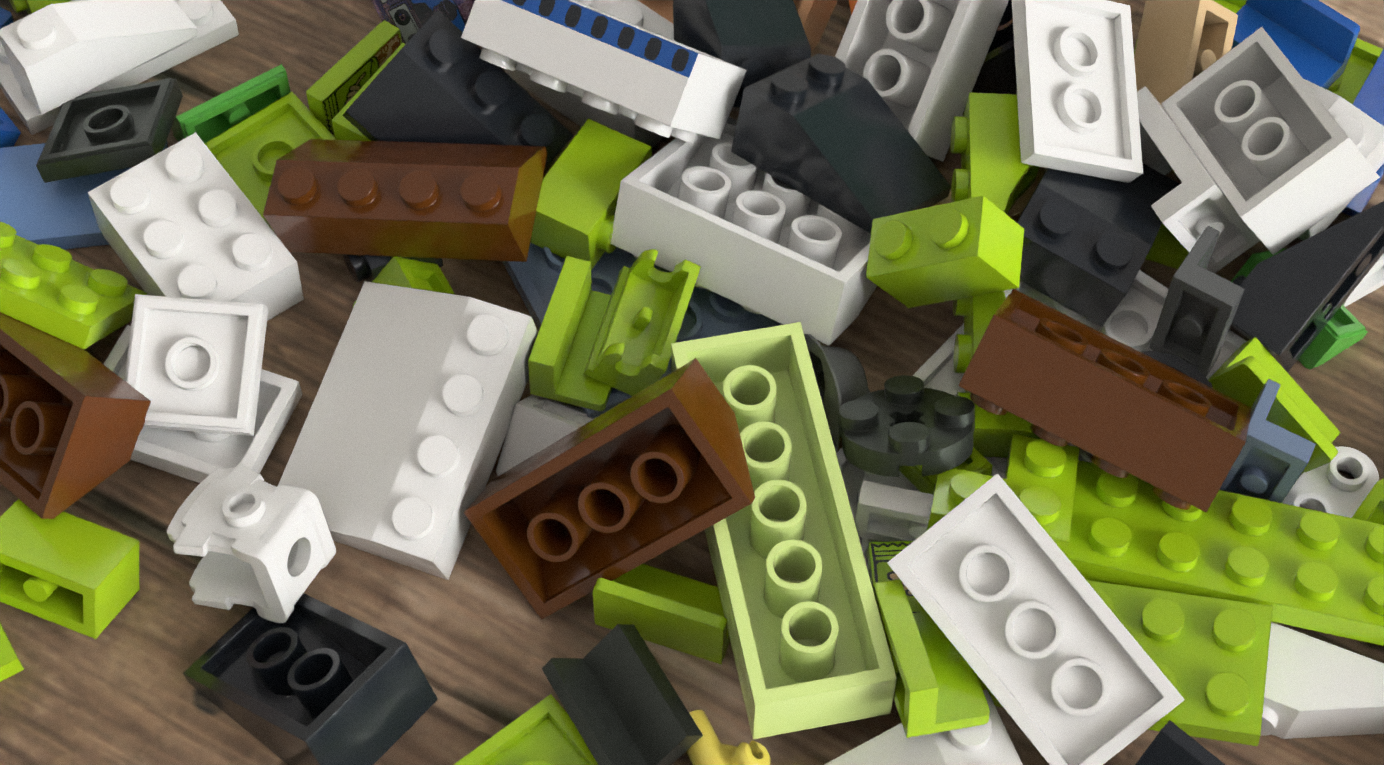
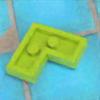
M1013 434L1008 451L1005 478L1002 479L1066 555L1070 541L1079 447L1071 445L1061 447L1043 439ZM956 468L937 474L927 530L993 476Z

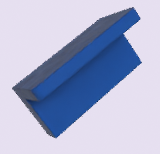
M1247 0L1246 4L1236 13L1238 19L1232 49L1260 27H1263L1303 79L1328 89L1344 73L1359 35L1360 26L1319 0Z

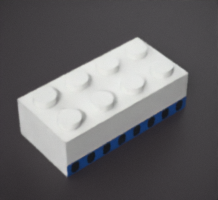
M475 0L461 36L462 39L483 47L479 58L507 70L514 71L516 69L531 75L530 80L559 92L565 93L567 91L583 97L581 101L592 107L614 115L619 113L635 119L634 124L665 137H670L671 135L693 144L698 134L720 139L747 71L576 0Z

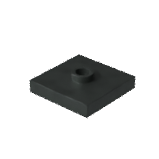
M176 78L82 94L64 103L36 164L44 183L134 167L163 151L183 97Z

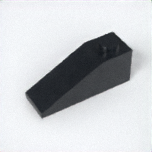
M1384 201L1258 263L1247 277L1244 275L1238 276L1232 283L1245 290L1229 330L1246 341L1256 337L1288 373L1383 255Z

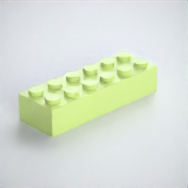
M801 322L671 343V373L696 358L735 413L755 494L752 504L705 529L724 616L728 620V634L752 738L759 739L890 714L897 677Z

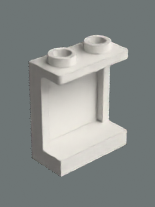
M1144 86L1137 92L1142 163L1163 175L1174 170L1182 182L1152 204L1151 207L1161 222L1188 252L1191 251L1207 226L1220 231L1207 270L1216 273L1258 243L1260 239L1236 212L1163 106L1148 88Z

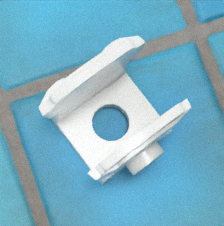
M238 464L235 468H218L207 476L185 499L167 529L169 539L174 542L173 547L176 554L203 556L189 581L190 588L194 592L192 601L195 604L230 610L234 604L252 606L256 609L259 616L276 623L287 621L295 609L294 605L319 571L326 567L336 554V547L321 505L315 494L307 489L294 486H273L265 482L261 474L241 464Z

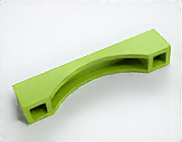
M969 92L963 117L954 116L952 120L951 153L961 154V169H954L951 202L984 195L1008 215L1015 202L1035 182L1039 166L1021 163L1017 95ZM1004 291L953 300V315L964 316V334H956L954 343L953 365L955 373H965L993 315L1006 299ZM967 390L965 392H957L956 396L970 399L971 392ZM974 403L975 429L973 447L983 457L1007 458L1013 434L1041 439L1031 431L1030 426L1032 423L1008 411L1006 415L993 414Z

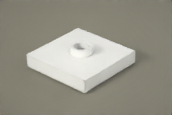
M135 294L124 381L151 400L143 427L254 436L268 308L264 304Z

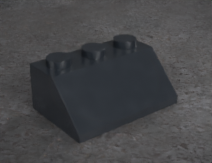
M439 10L407 42L343 114L370 141L545 146L548 152L545 168L574 136L501 67L480 59L482 50L476 44L462 39L463 32Z

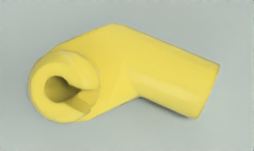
M703 710L689 712L703 734L686 751L693 765H770L771 758L769 752L761 743L753 740L749 744L742 742L738 746L723 744L718 739Z

